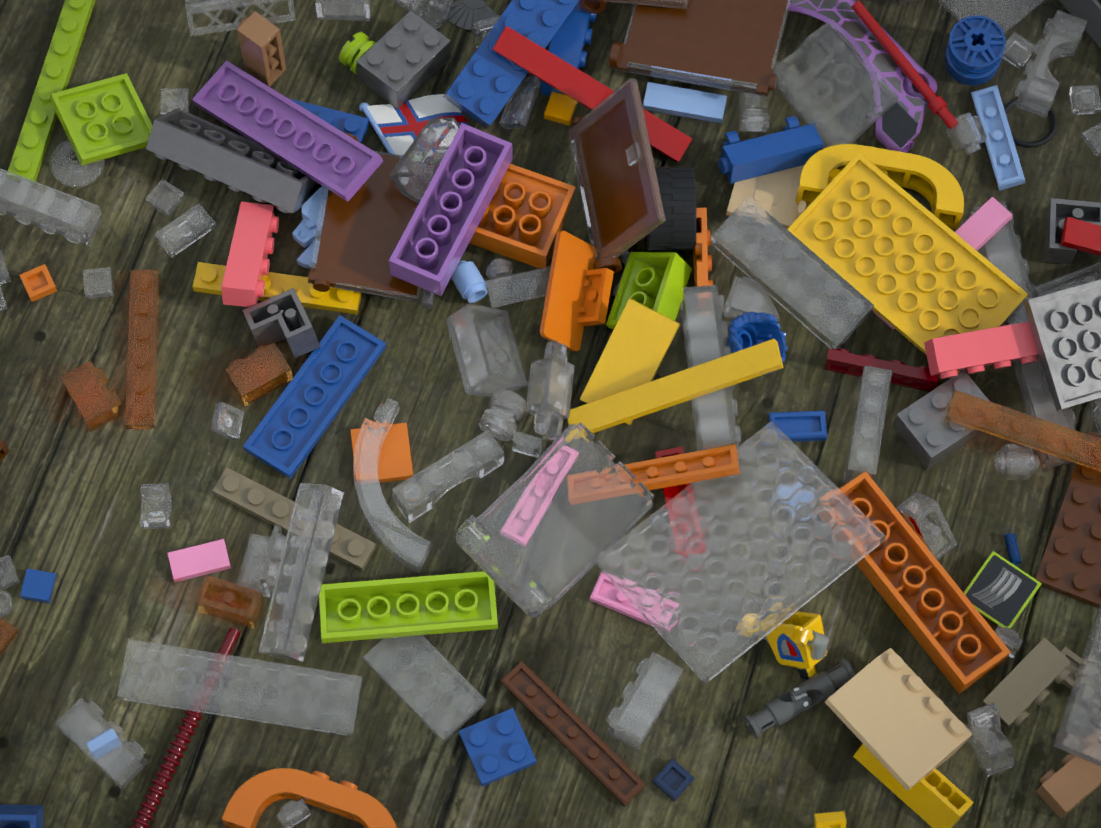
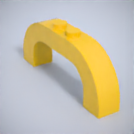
M839 144L824 148L815 153L806 162L801 172L795 203L805 201L806 205H810L859 152L900 187L909 188L922 194L930 203L932 214L950 229L957 230L963 216L964 196L956 178L939 163L920 155L856 144Z

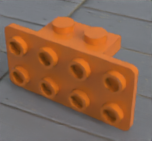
M559 231L556 234L540 335L574 352L579 351L581 348L584 326L602 325L606 322L614 271L608 268L594 269L596 248L566 231Z

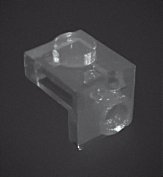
M168 483L142 484L140 487L142 498L141 529L170 528L172 512L170 485Z

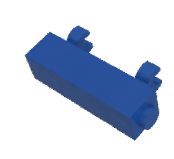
M791 116L785 118L787 126L783 127L781 132L741 142L736 131L725 133L727 141L723 143L721 158L718 160L719 169L722 174L726 175L730 184L805 165L810 157L823 149L824 143L815 126L809 124L800 127L797 117Z

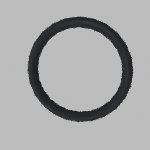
M1029 96L1019 97L1009 102L1004 107L1006 116L1014 105L1021 102H1033L1042 106L1049 113L1052 122L1050 132L1042 140L1025 142L1012 135L1015 144L1032 148L1042 146L1051 140L1057 130V118L1053 109L1046 102Z

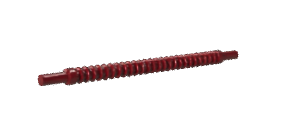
M230 627L218 653L213 654L211 658L212 665L207 666L209 672L204 673L205 680L200 681L202 687L196 689L198 695L193 696L194 703H189L191 709L190 711H185L187 717L181 719L183 725L178 726L180 732L174 734L176 740L170 742L172 748L167 749L169 754L163 757L164 764H159L161 771L155 772L157 779H152L153 787H148L150 793L149 795H144L146 801L145 803H140L142 809L136 811L138 817L133 818L134 825L129 826V828L150 827L148 821L154 819L152 813H156V805L161 804L159 798L165 796L163 790L169 788L167 782L172 781L171 774H176L174 767L180 766L178 759L184 757L182 751H187L185 745L186 743H191L189 737L195 735L193 729L198 728L197 721L202 720L200 714L206 712L204 706L209 705L208 698H213L212 690H217L215 684L220 683L218 677L224 675L222 670L226 669L230 663L228 657L241 633L239 630Z

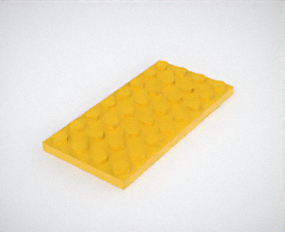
M859 152L785 231V235L924 354H926L924 342L933 338L1000 327L1028 297L1027 292Z

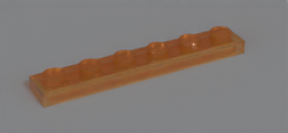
M130 270L126 429H155L159 307L158 270Z
M957 390L953 392L945 419L1101 471V439Z

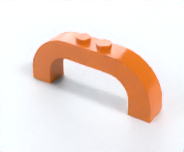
M290 768L268 770L247 780L233 794L222 817L224 825L230 828H256L261 814L269 805L279 800L293 799L355 820L365 828H397L387 809L374 797L357 790L358 787L355 784L347 781H341L339 784L330 781L328 775L318 771H313L310 774Z

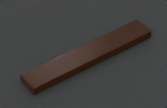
M522 661L500 680V683L624 807L646 787V783Z

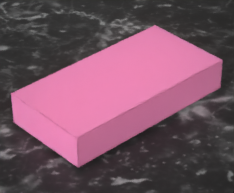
M224 539L168 553L174 582L231 569Z

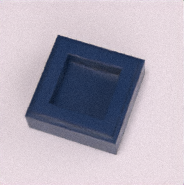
M671 759L653 779L652 783L675 802L694 781V777L674 759Z

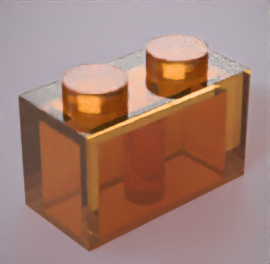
M275 342L258 347L252 355L245 359L240 358L233 361L225 369L227 379L244 407L293 379L292 370Z
M91 360L60 376L90 432L121 416L117 407L121 405V402L114 389L108 391L105 383L108 382L106 375L101 367L95 369Z
M207 575L196 601L201 613L253 629L257 625L265 603L261 591Z

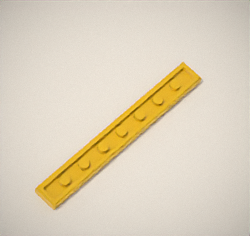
M772 339L568 410L566 413L571 437L578 439L782 369L784 367L778 342Z

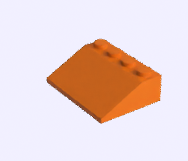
M510 164L469 244L546 271L554 251L556 234L562 230L576 187Z

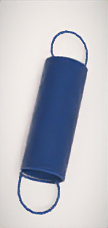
M1006 528L1004 538L1009 561L1019 566V563L1022 561L1016 536L1014 533L1007 534Z

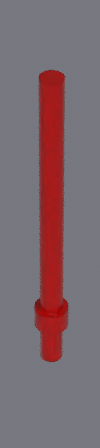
M860 1L855 2L851 8L929 103V109L934 115L938 114L950 130L955 128L959 123L946 108L947 103L941 96L937 97Z

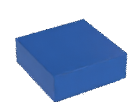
M27 569L20 597L26 600L50 604L57 578L56 574Z

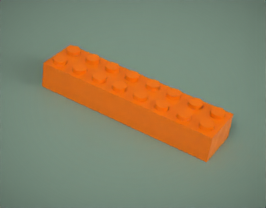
M866 471L820 502L816 514L958 694L964 692L1006 661L1011 653L1010 650Z

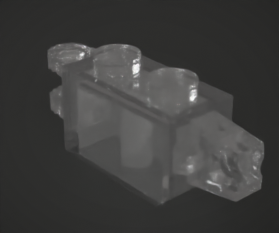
M557 340L547 342L544 359L534 361L531 364L526 412L535 416V432L540 435L545 433L546 437L552 441H555L561 435L563 419L569 418L575 367L567 362V346L563 343L560 344Z

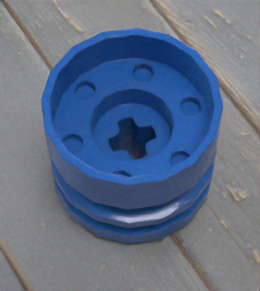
M973 15L965 17L955 24L949 35L944 60L947 72L954 80L964 85L976 86L988 82L995 76L1000 67L1006 43L1003 29L996 21L986 16Z

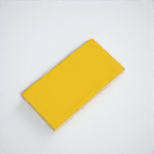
M631 298L628 299L580 400L591 403L653 381L680 323ZM630 420L625 423L631 425L633 420Z

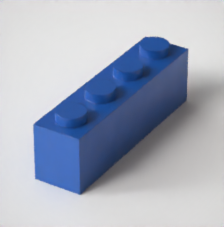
M578 1L551 39L548 51L577 69H580V67L585 68L587 52L584 51L585 44L590 45L593 29H590L589 25L590 21L595 22L597 14L584 11ZM541 80L542 95L551 96L552 92L563 94Z

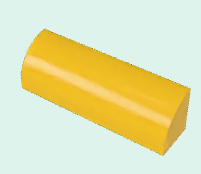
M864 744L861 745L853 756L932 828H952L974 803L937 769L933 770L907 791Z

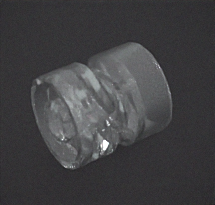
M497 388L489 401L491 409L484 411L478 424L486 434L498 440L510 441L518 428L515 422L522 419L528 403L520 395L510 390Z

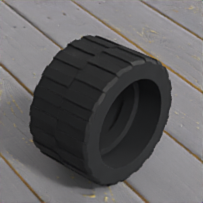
M691 166L653 167L663 220L645 233L646 248L648 250H692L695 247L697 213L694 169Z

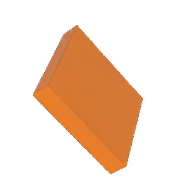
M407 423L350 429L357 486L414 479Z

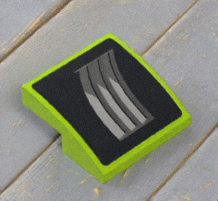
M993 551L964 594L980 613L1009 632L1042 583Z

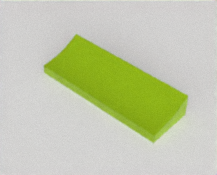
M493 571L318 585L322 643L498 629Z

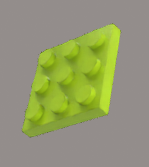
M127 73L51 94L50 101L81 166L147 147L152 124Z

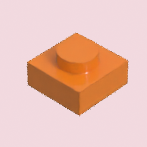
M45 264L19 275L31 302L57 292Z

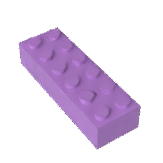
M461 123L389 259L392 276L442 296L513 159L512 143Z

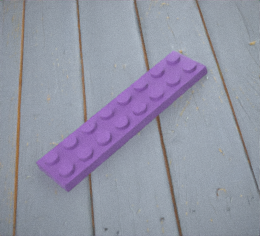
M228 61L219 68L192 99L195 106L347 202L383 162L382 157L378 153Z

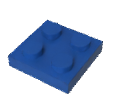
M513 708L459 731L460 738L482 787L537 763Z

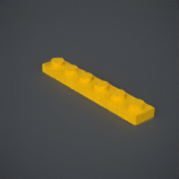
M198 262L193 290L195 292L222 295L221 286L226 266ZM269 272L268 276L263 275L262 281H265L264 296L259 297L258 301H265L294 288L303 307L358 314L362 293L361 288L336 284V286H330L328 291L320 292L313 288V282H308V277Z

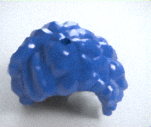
M744 312L730 321L726 346L729 354L775 339L778 342L783 363L786 357L785 351L788 350L786 340L784 339L786 333L780 330L781 325L777 323V319L772 314Z

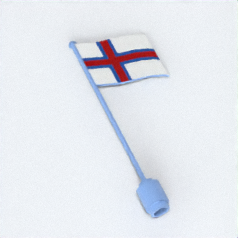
M445 94L428 95L407 100L398 109L391 104L369 106L368 103L364 102L359 106V110L364 111L389 155L393 157L421 156L448 150L461 123L469 126L459 108L443 97ZM459 261L451 279L463 299H467L469 303L477 302L486 296L488 292L486 289L487 284L474 262Z

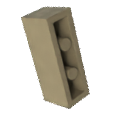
M1044 637L983 700V704L1008 727L1013 723L1018 727L1030 715L1026 710L1034 702L1040 705L1050 694L1047 688L1054 681L1060 684L1070 674L1071 671L1068 667L1071 661Z

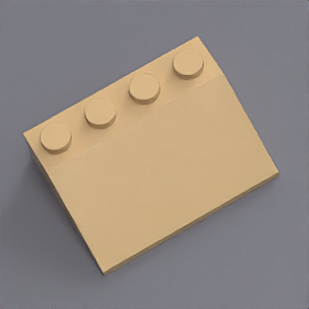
M891 648L870 662L825 701L829 708L907 791L953 756L973 735Z

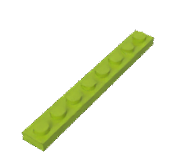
M65 0L7 172L8 180L35 185L58 116L50 101L52 93L67 89L96 0Z

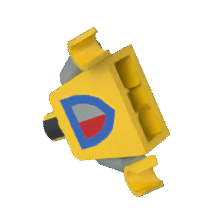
M777 609L762 623L757 622L755 619H748L747 621L741 619L736 630L737 634L745 638H752L754 635L765 639L771 646L777 661L781 665L797 667L799 676L802 679L815 675L817 672L815 664L827 654L829 639L824 635L820 614Z

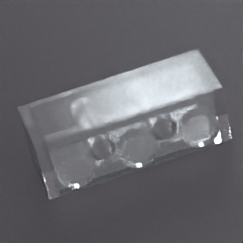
M655 652L651 654L649 659L644 657L636 670V673L639 674L634 684L629 682L622 692L621 697L624 698V701L619 708L614 706L606 719V722L610 723L608 733L639 750L680 682L684 669Z
M80 698L56 722V725L70 741L123 789L148 764L143 756L146 751L135 740L129 743L122 736L125 733L124 730L115 721L112 720L108 723L101 716L104 712L96 703L91 701L88 704ZM113 728L122 745L95 760L86 743L108 729Z

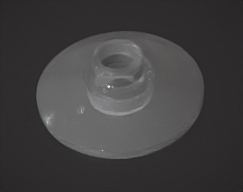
M69 139L63 141L54 149L50 158V168L56 180L63 185L69 187L87 186L97 180L103 172L105 159L82 166L79 160H72L76 153Z

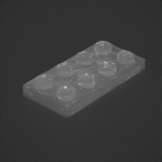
M423 635L383 638L363 656V660L443 743L486 704V699Z

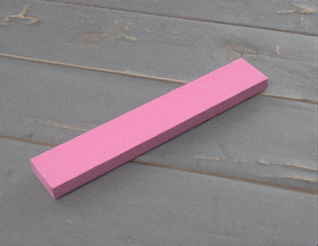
M992 197L955 233L978 251L1013 216ZM873 310V312H874L882 321H884L892 330L895 329L893 326H891L886 320H884L879 314H877V313Z

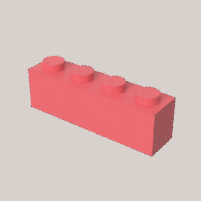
M241 201L221 286L224 305L251 307L257 304L259 297L264 296L265 281H262L263 275L268 276L270 260L267 257L268 254H273L274 238H272V234L277 233L279 227V217L274 215V205Z
M1029 321L933 338L924 342L931 376L940 374L941 379L958 376L957 371L966 369L968 374L985 371L984 366L994 365L995 369L1012 366L1011 361L1021 360V364L1033 363L1038 361L1039 356Z

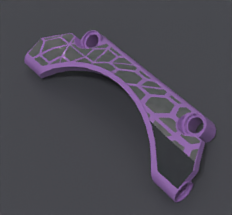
M788 0L786 11L806 14L824 21L841 33L855 48L866 66L874 89L876 100V139L887 150L907 153L914 145L913 140L920 133L927 102L851 8L856 1ZM886 32L920 76L926 80L928 86L936 93L937 83L935 79Z

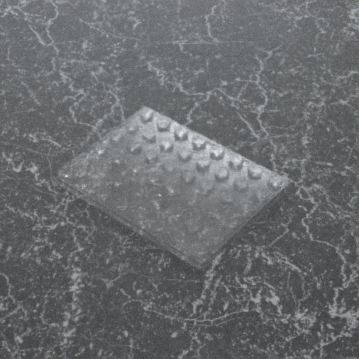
M772 421L737 447L740 474L691 483L594 559L596 565L704 684L708 683L885 541V535Z

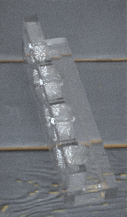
M185 0L190 36L238 29L240 23L238 21L241 17L243 19L247 17L244 13L252 5H257L264 10V13L261 15L264 18L267 14H270L272 17L265 19L272 24L295 21L293 0H287L290 14L283 16L276 15L271 11V8L276 2L286 0ZM265 3H270L268 7H265L263 5ZM238 7H244L241 12L238 9H236ZM225 9H231L238 14L234 22L229 24L222 22L218 19V16ZM217 11L215 15L211 14L210 12ZM204 13L211 18V21L206 27L195 28L192 14ZM215 21H216L218 24H220V25L212 26V24H213Z

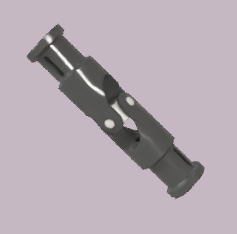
M843 658L839 660V664L826 672L820 671L788 692L767 702L765 708L751 716L747 714L743 718L752 736L758 739L761 737V733L775 725L777 727L783 725L801 712L808 710L833 695L836 689L846 684L855 676V672L847 660ZM811 690L809 696H807L805 692Z

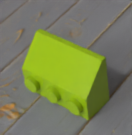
M630 252L606 326L611 329L615 328L630 298L675 321L692 268L676 252Z

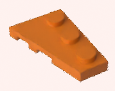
M696 208V241L693 248L695 307H706L708 297H713V280H708V271H712V257L708 255L707 248L711 243L710 230H707V208Z

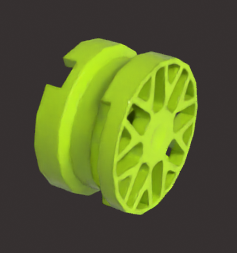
M363 32L353 35L354 40L352 42L347 41L339 55V61L345 66H350V70L356 75V61L376 44L373 40L369 41V37Z

